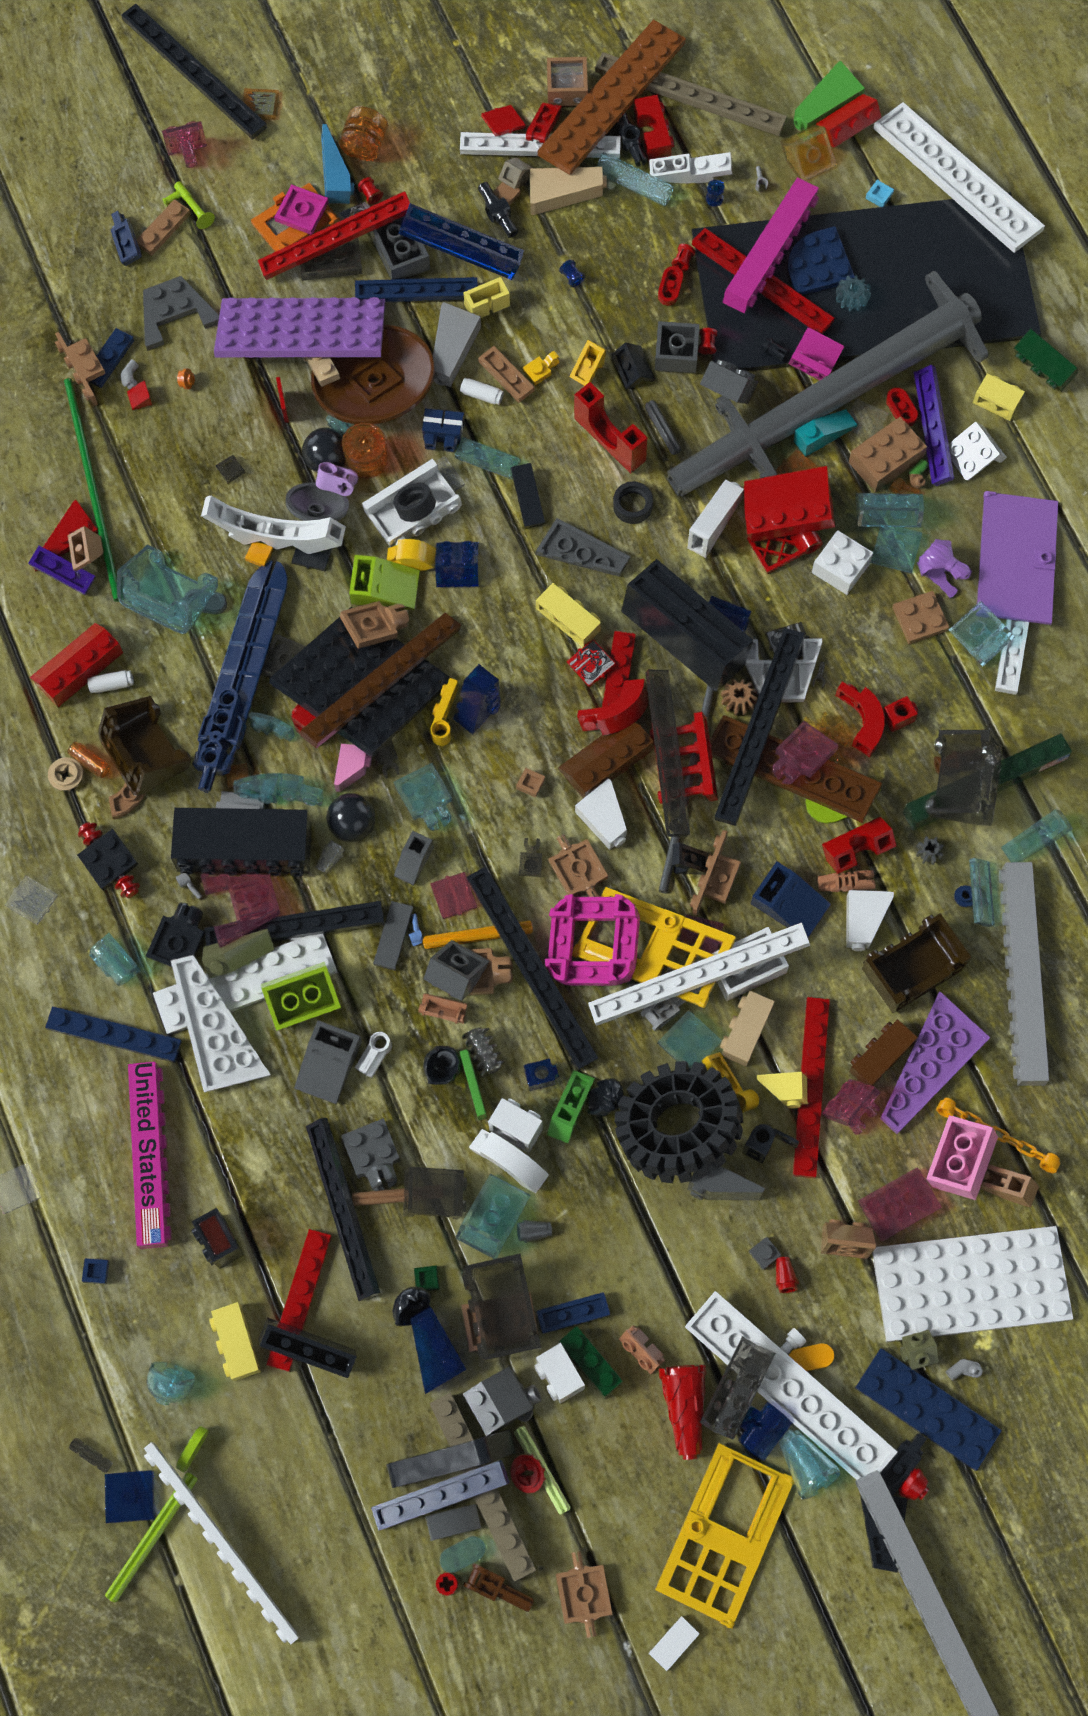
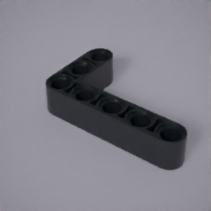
M510 1429L473 1441L388 1463L386 1466L391 1486L396 1488L486 1464L512 1455L516 1451Z

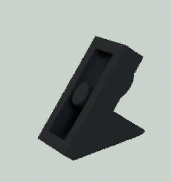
M680 842L673 844L672 865L674 866V873L706 875L708 868L705 865L709 853Z

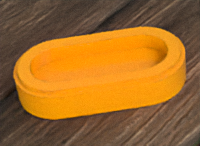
M820 1343L791 1351L789 1356L808 1372L828 1367L834 1360V1351L829 1345Z

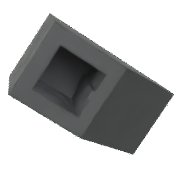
M412 831L401 852L394 877L414 886L434 849L433 840Z

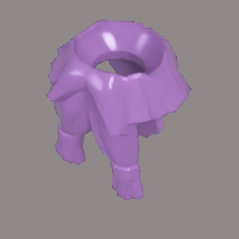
M935 539L930 548L919 557L917 562L921 577L925 576L931 579L949 598L953 597L958 590L946 580L944 571L950 572L956 580H966L972 573L968 565L958 561L953 556L950 540Z

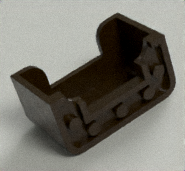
M941 913L935 917L933 914L926 917L918 928L919 931L913 935L911 932L900 939L901 942L895 946L890 944L882 951L878 952L876 949L866 956L867 959L863 962V972L892 1013L898 1012L961 972L972 958Z

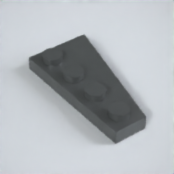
M556 518L536 550V555L619 577L630 561L629 555Z

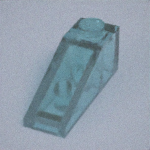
M1055 809L1001 848L1010 862H1021L1057 841L1074 828L1063 812Z

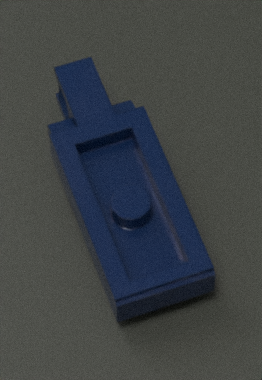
M117 210L111 214L114 226L110 230L120 261L124 266H127L141 258L142 255L132 224L129 219L125 218L124 214Z

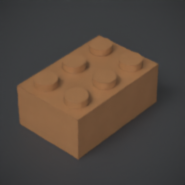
M899 417L853 449L850 454L849 463L872 490L877 492L923 459L927 446L907 423Z

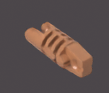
M872 870L853 871V873L849 871L841 872L840 874L832 873L818 876V890L839 892V890L845 892L853 889L859 891L872 890L876 887L875 881L872 880L874 872Z

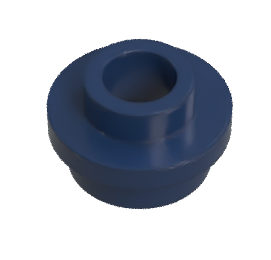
M967 885L958 887L954 893V900L961 907H970L977 899L976 891ZM962 893H968L970 898H963Z

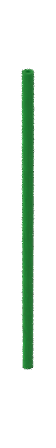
M67 378L64 380L98 534L101 536L103 556L113 600L118 602L122 600L115 565L73 381L71 378Z

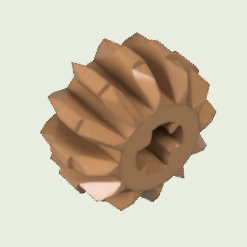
M733 679L732 685L726 683L725 690L721 692L723 697L722 705H727V712L733 709L735 716L738 714V711H741L743 715L747 713V709L752 711L754 709L753 704H756L758 700L755 696L757 695V690L751 689V682L744 684V679H741L740 683Z

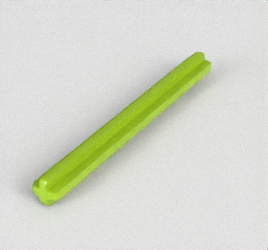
M187 1472L182 1480L191 1491L198 1479L193 1474ZM173 1494L106 1592L105 1596L110 1601H118L181 1505Z

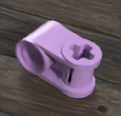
M323 462L320 463L318 468L316 486L322 490L331 491L342 496H349L352 494L354 485L358 481V475L351 469Z

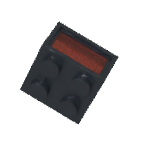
M217 1208L192 1221L195 1228L191 1229L197 1242L200 1245L204 1244L205 1248L202 1252L211 1266L215 1264L221 1269L244 1256L224 1216Z

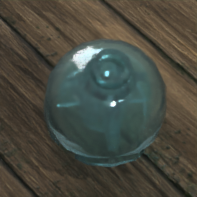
M156 1361L151 1363L146 1380L147 1388L151 1395L156 1398L157 1403L162 1405L177 1403L184 1400L190 1394L195 1382L194 1374L181 1366L175 1365V1369L166 1367L168 1362Z

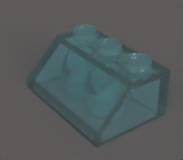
M855 494L857 526L921 527L924 514L923 494Z

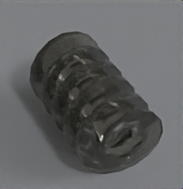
M479 1027L463 1034L462 1039H467L465 1045L466 1047H471L469 1053L470 1055H475L473 1062L479 1063L477 1070L483 1071L480 1076L485 1078L498 1072L505 1063V1060H497L501 1052H493L498 1046L497 1043L489 1044L494 1037L493 1035L486 1036L485 1034L490 1029Z

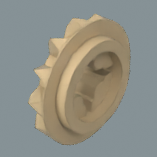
M68 757L60 758L49 767L48 780L59 791H70L72 788L78 787L79 782L83 780L82 767L75 759ZM69 769V774L72 776L66 777L63 782V777L59 774L65 773Z

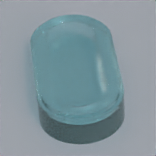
M472 1536L445 1549L440 1555L442 1569L449 1573H455L479 1561L485 1554V1544L480 1538Z

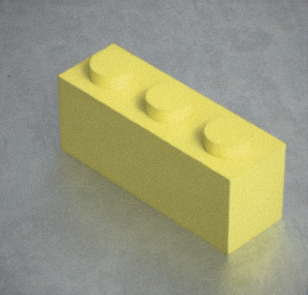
M552 583L536 600V609L581 647H584L601 631L600 618L595 613H589L584 609V605L579 600H573L568 596V592L563 587H558Z
M236 1302L211 1311L213 1318H210L209 1321L213 1332L217 1331L219 1336L216 1345L219 1354H224L226 1363H223L226 1377H231L233 1381H237L260 1373L261 1369L241 1304Z

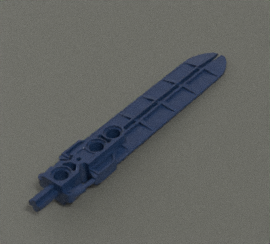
M268 561L265 567L261 566L257 569L249 580L207 715L202 721L198 734V751L195 752L192 765L196 770L203 772L198 790L204 791V793L211 792L216 775L224 776L230 773L231 765L235 759L233 756L236 750L240 748L244 738L248 714L287 589V573L281 562L276 561L271 577L273 561ZM229 747H233L230 754H228L226 750Z

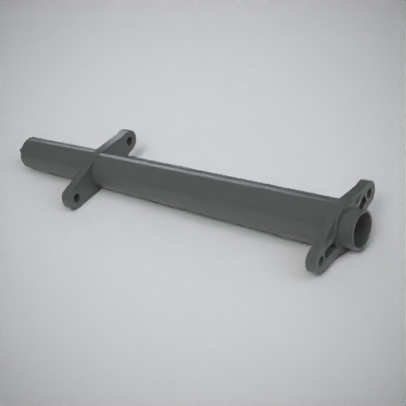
M933 271L925 276L926 284L939 308L748 425L730 399L724 396L717 398L715 408L720 415L725 417L731 432L667 471L668 482L677 496H684L746 460H749L757 468L760 478L775 476L777 473L764 450L794 434L796 429L811 420L829 414L958 339L965 345L977 362L984 361L989 356L988 351L974 326L982 320L978 304L968 293H964L959 297L955 296L937 272Z

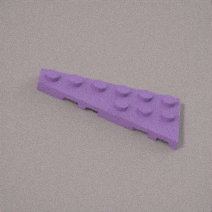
M940 991L880 1118L896 1134L913 1119L990 1039L983 1030Z

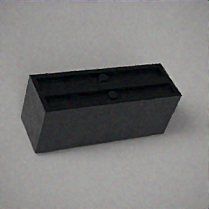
M654 560L627 585L621 612L714 691L720 690L745 666L753 639L659 560Z
M174 808L171 860L177 872L181 874L186 873L187 875H192L193 872L215 875V872H220L230 876L237 875V873H246L250 876L268 873L270 876L290 874L291 876L301 877L310 872L312 822L308 810Z

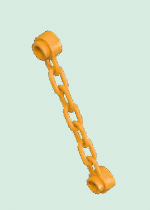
M950 1098L941 1100L936 1108V1111L946 1118L949 1115H956L966 1120L969 1115L977 1119L975 1123L993 1127L995 1132L997 1130L1005 1134L1002 1138L998 1137V1141L1007 1142L1024 1155L1041 1160L1039 1166L1046 1172L1056 1173L1060 1166V1158L1053 1153L1045 1155L1037 1151L1033 1145L1025 1141H1018L1005 1130L997 1126L988 1125L980 1117L969 1111L958 1109L956 1102ZM1025 1145L1033 1150H1030V1153L1021 1148Z

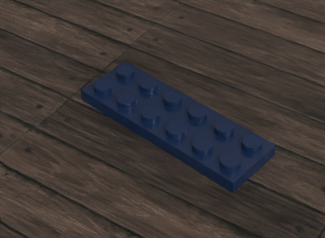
M882 1348L879 1349L855 1387L863 1395L974 1471L978 1470L1002 1431Z

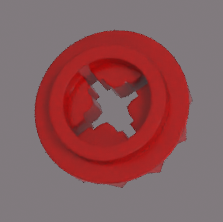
M533 1454L518 1456L512 1462L510 1469L514 1485L525 1493L536 1492L542 1488V1484L546 1480L544 1477L545 1468H542L541 1460L534 1458ZM527 1470L534 1471V1474L531 1476L522 1475Z

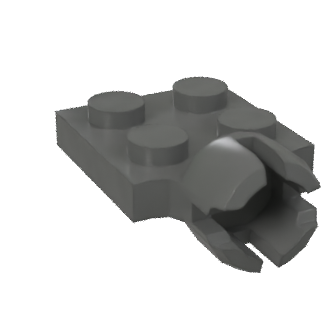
M384 1118L341 1135L357 1178L367 1177L374 1191L385 1190L381 1182L382 1178L386 1179L389 1188L396 1184L397 1176L393 1166L400 1162V1158Z

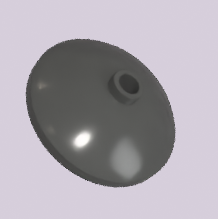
M313 482L296 485L286 494L285 503L287 509L301 521L320 520L329 517L339 521L348 513L349 501L346 496L319 489L316 483Z

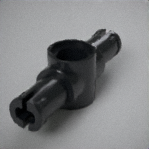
M625 112L617 121L620 128L619 133L622 137V148L632 155L635 165L641 167L640 162L644 166L648 159L642 150L640 130L630 123Z
M488 182L480 184L478 191L485 200V211L490 221L501 225L508 238L516 236L518 229L511 220V209L507 200L504 197L500 198L498 195H495Z

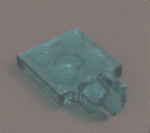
M433 763L393 782L413 820L422 818L427 827L432 831L440 829L437 824L438 819L443 827L450 823L451 814L446 805L452 802V797Z

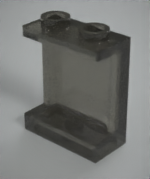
M408 1167L405 1170L403 1216L453 1217L456 1220L461 1218L466 1212V1200H463V1191H466L467 1177H464V1170Z

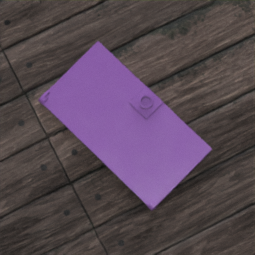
M985 491L983 496L976 616L1051 625L1058 501Z

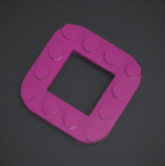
M573 894L565 895L564 899L560 900L554 908L551 907L549 916L552 918L548 959H545V966L556 981L564 985L616 986L627 983L632 979L637 961L640 915L636 906L630 900L619 894H615V897H574ZM575 921H616L613 956L609 962L572 961Z

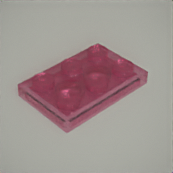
M918 1167L857 1201L881 1242L942 1208Z

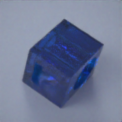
M550 1058L523 1065L529 1091L556 1085L555 1078L559 1077L556 1064H551ZM539 1070H545L548 1076L545 1079H539L535 1074Z

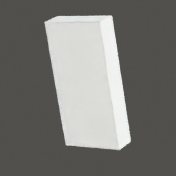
M681 1616L648 1654L667 1671L696 1639L699 1633Z

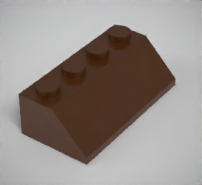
M634 722L619 732L601 735L559 766L558 770L584 799L608 778L612 782L652 752L654 741L639 724Z

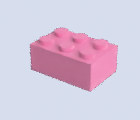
M949 1115L926 1178L932 1188L976 1200L998 1139V1135L993 1127Z

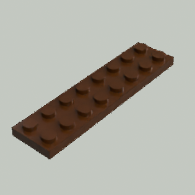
M723 715L710 738L712 757L733 766L748 725ZM772 735L768 737L755 776L861 823L864 822L882 787V783Z

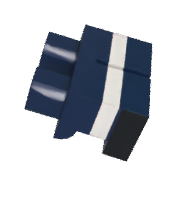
M425 408L422 428L425 449L434 450L436 449L437 442L444 443L445 451L455 452L457 445L461 444V435L465 424L464 413L445 411L444 416L443 410Z

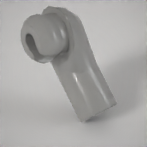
M130 360L121 372L122 385L124 387L127 386L128 389L137 385V381L133 379V373L139 365L134 360Z
M961 1359L945 1372L953 1381L961 1374L978 1378L982 1375L983 1369L975 1361Z

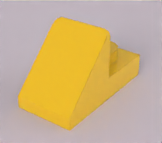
M587 340L569 377L584 386L592 382L598 368L604 367L606 349L591 340Z

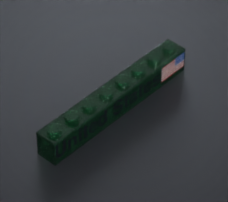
M1060 733L907 803L903 814L912 831L917 830L1067 761L1072 750L1063 734Z

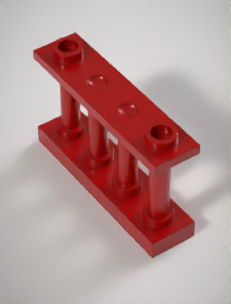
M703 712L694 713L695 721H692V724L661 730L656 721L652 722L650 737L655 745L660 783L658 800L667 810L672 809L671 800L697 794L705 795L710 802L718 800L708 721ZM692 732L697 734V741L692 745L664 750L663 738ZM691 753H697L700 756V762H697V765L668 771L666 769L665 759ZM697 773L702 775L703 782L698 786L669 791L668 779Z

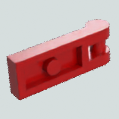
M542 102L527 129L526 140H539L540 143H545L561 114V106Z

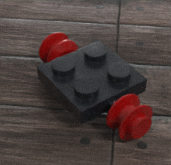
M87 822L79 828L78 837H85L83 844L90 846L77 854V856L98 886L104 891L117 881L115 889L122 890L120 894L122 898L135 896L138 893L140 884L132 882L134 880L133 875L125 876V874L138 866L139 863L117 832L112 828L102 836L103 832L101 830H95L97 827L96 823Z

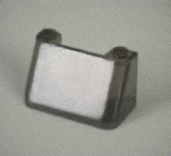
M939 730L938 738L935 739V750L938 751L942 758L936 795H931L926 801V812L933 818L979 826H991L994 819L1002 761L1001 743L991 730Z

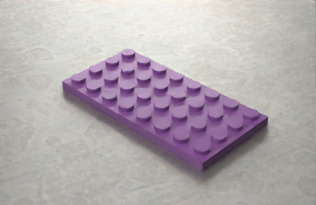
M356 297L222 298L214 347L215 358L381 357L385 299L376 297L359 300Z

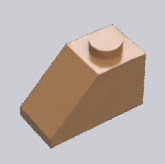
M83 526L68 535L74 571H78L92 563L103 554L101 536L87 527Z

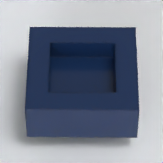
M85 1258L82 1282L107 1284L109 1260Z

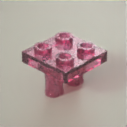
M191 121L183 126H171L163 130L162 134L168 156L182 152L187 168L197 166L194 149L207 146L201 121Z
M849 1079L841 1086V1090L828 1102L822 1114L829 1120L848 1126L855 1135L863 1132L859 1127L862 1129L866 1128V1124L860 1120L861 1116L866 1113L868 1117H874L877 1114L875 1111L879 1112L880 1107L876 1105L874 1100L880 1092L874 1086Z

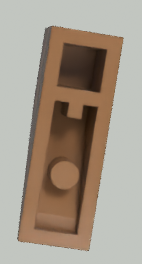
M989 1164L980 1189L1030 1208L1039 1188L1030 1176Z

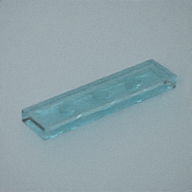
M605 152L601 154L597 167H602L603 175H606L608 179L663 206H667L674 186Z

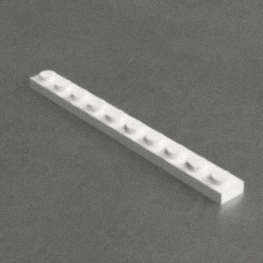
M802 923L589 1002L588 1004L594 1022L598 1026L810 946Z
M154 1442L148 1444L144 1448L147 1452L144 1455L146 1460L152 1467L157 1465L161 1471L159 1474L161 1480L166 1486L171 1484L176 1492L173 1495L181 1506L184 1503L190 1510L188 1516L195 1525L200 1523L205 1531L202 1534L210 1544L213 1542L219 1548L217 1554L225 1564L228 1562L234 1568L231 1573L240 1584L242 1582L246 1584L249 1588L246 1593L254 1603L259 1602L264 1608L261 1613L269 1623L273 1621L279 1628L276 1633L284 1643L287 1641L290 1644L295 1642L300 1637L157 1445Z

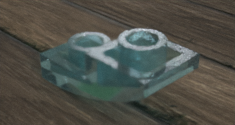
M253 712L248 715L251 722L250 726L258 733L262 731L268 735L272 731L278 738H285L289 742L295 736L293 728L277 718Z

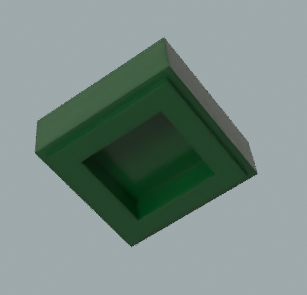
M437 1265L414 1268L416 1287H423L428 1291L440 1290Z

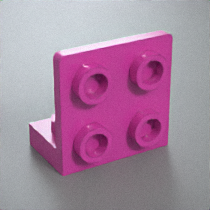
M807 328L788 364L820 381L831 373L844 346L811 328Z

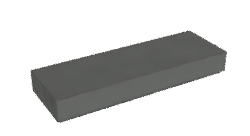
M391 902L373 962L374 966L396 970L413 912V906Z

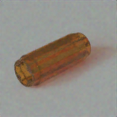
M76 741L70 745L67 751L70 757L95 776L104 778L109 773L111 767L108 763L82 743Z

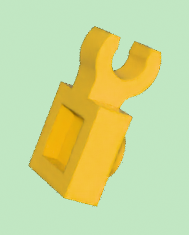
M555 351L549 353L544 360L539 356L525 365L523 372L536 386L552 375L550 369L560 363L558 360L559 356Z

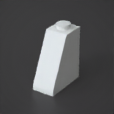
M608 778L575 805V813L604 845L611 850L614 846L618 848L625 842L627 829L612 782Z
M848 891L846 898V948H852L853 951L869 949L894 897V892Z

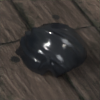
M435 1046L424 1058L423 1070L428 1084H448L454 1081L460 1074L462 1060L459 1052L454 1047Z
M615 1078L598 1081L597 1085L599 1087L592 1088L587 1112L591 1115L607 1116L619 1109L618 1103L622 1095H624L623 1087Z
M409 1287L403 1290L396 1297L392 1313L395 1325L400 1327L411 1326L419 1322V1317H427L431 1293L423 1287Z

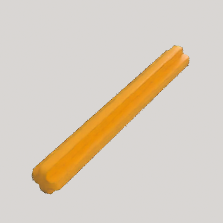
M531 921L519 922L525 934L533 932ZM494 926L424 936L423 945L425 949L444 947L451 940L458 944L497 939L500 936Z

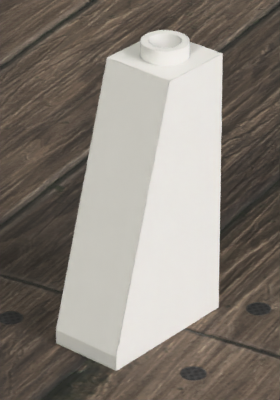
M725 479L690 528L687 549L704 558L707 557L743 499L744 489L738 483L729 482Z

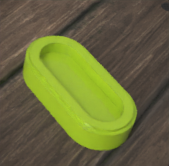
M202 1426L197 1428L178 1459L176 1469L183 1473L186 1472L204 1443L209 1430Z

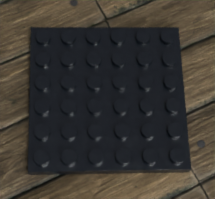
M339 617L271 676L269 683L312 715L318 717L405 646V644L398 639H392L358 649ZM424 659L338 730L337 733L367 755L373 757L441 693L443 685H447L451 677Z

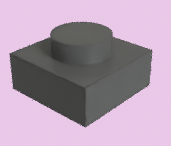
M768 1237L748 1251L762 1270L781 1257L780 1252Z

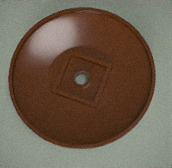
M384 325L381 357H330L339 373L340 379L321 387L312 371L311 386L318 404L332 417L357 425L385 423L405 415L425 398L434 379L435 367L433 356L427 344L418 335L398 326ZM372 379H379L375 383L370 382Z

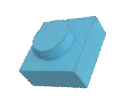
M876 180L866 194L865 199L879 207H884L893 195L894 189Z

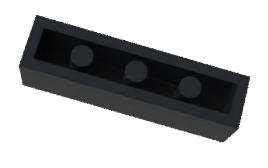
M268 1317L258 1339L260 1347L345 1378H349L357 1358L355 1349Z

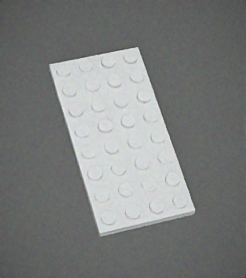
M1057 1226L876 1247L872 1252L886 1342L902 1341L904 1336L929 1330L932 1337L1073 1320Z

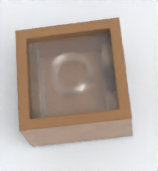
M587 57L547 58V93L549 104L577 106L588 94Z

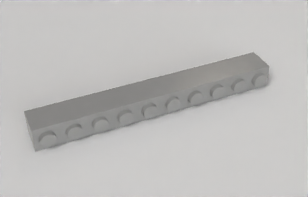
M1008 862L1004 864L1002 870H999V883H1003L1000 901L1001 904H1004L1005 912L1002 913V925L1006 926L1003 943L1004 947L1008 949V956H1005V968L1009 969L1010 976L1007 977L1006 982L1007 990L1011 991V999L1008 1000L1009 1013H1012L1013 1021H1010V1034L1014 1035L1011 1053L1012 1057L1016 1058V1065L1013 1066V1078L1017 1079V1086H1045L1049 1081L1033 865L1032 862Z

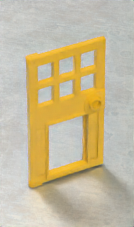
M605 887L601 897H615V894L623 895L636 906L640 915V921L656 927L641 959L637 958L636 968L632 975V980L642 983L660 976L664 966L677 970L693 964L696 956L704 959L714 956L711 953L700 950L706 937L722 942L718 954L732 949L736 940V936ZM588 921L578 944H575L573 948V957L584 961L609 962L612 959L613 948L590 940L598 921ZM682 928L699 933L694 946L677 941ZM673 947L690 953L684 966L667 960ZM715 982L702 986L699 994L688 991L675 997L705 1008Z
M718 1443L655 1590L719 1621L720 1624L725 1625L727 1628L733 1629L734 1622L796 1479ZM734 1459L771 1477L746 1537L709 1520ZM688 1539L703 1546L695 1566L680 1559ZM710 1549L725 1556L717 1576L702 1570ZM731 1560L746 1566L738 1587L723 1580ZM677 1565L692 1572L684 1592L669 1586ZM698 1576L713 1582L705 1603L690 1596ZM720 1586L735 1593L727 1613L712 1607Z

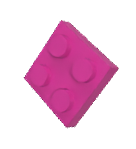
M291 184L274 217L275 222L312 235L329 203L328 198Z

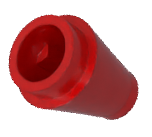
M777 1258L776 1288H779V1293L796 1291L799 1282L790 1258Z

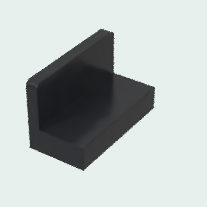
M625 342L611 354L626 389L632 390L642 380L649 382L655 380L640 345Z

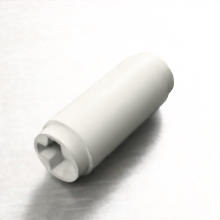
M464 378L460 388V392L494 405H500L504 395V391L470 378Z
M126 670L93 676L87 679L90 693L95 694L134 685L131 671Z

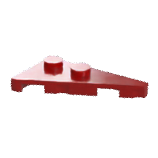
M77 500L73 501L43 546V548L60 557L70 551L69 534L83 526L98 534L97 528Z

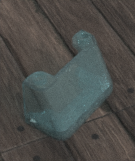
M148 544L117 570V597L119 602L124 607L180 634H186L193 627L218 588V578L211 574H201L197 582L166 567L163 553Z

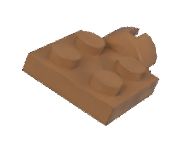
M380 601L344 610L340 613V618L358 649L396 639L398 635L397 630L406 628L409 621L407 610L399 611L405 608L403 604L385 607Z
M492 948L470 949L490 962L476 986L468 995L494 994V988L497 984L512 982L513 963L510 957L493 956Z

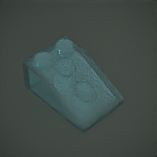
M490 1174L464 1218L455 1239L497 1260L531 1195Z

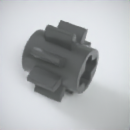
M926 836L924 844L918 842L916 846L918 849H921L916 853V857L920 856L923 859V864L931 862L934 865L936 858L941 859L943 856L939 851L943 849L944 845H939L937 837L933 840Z

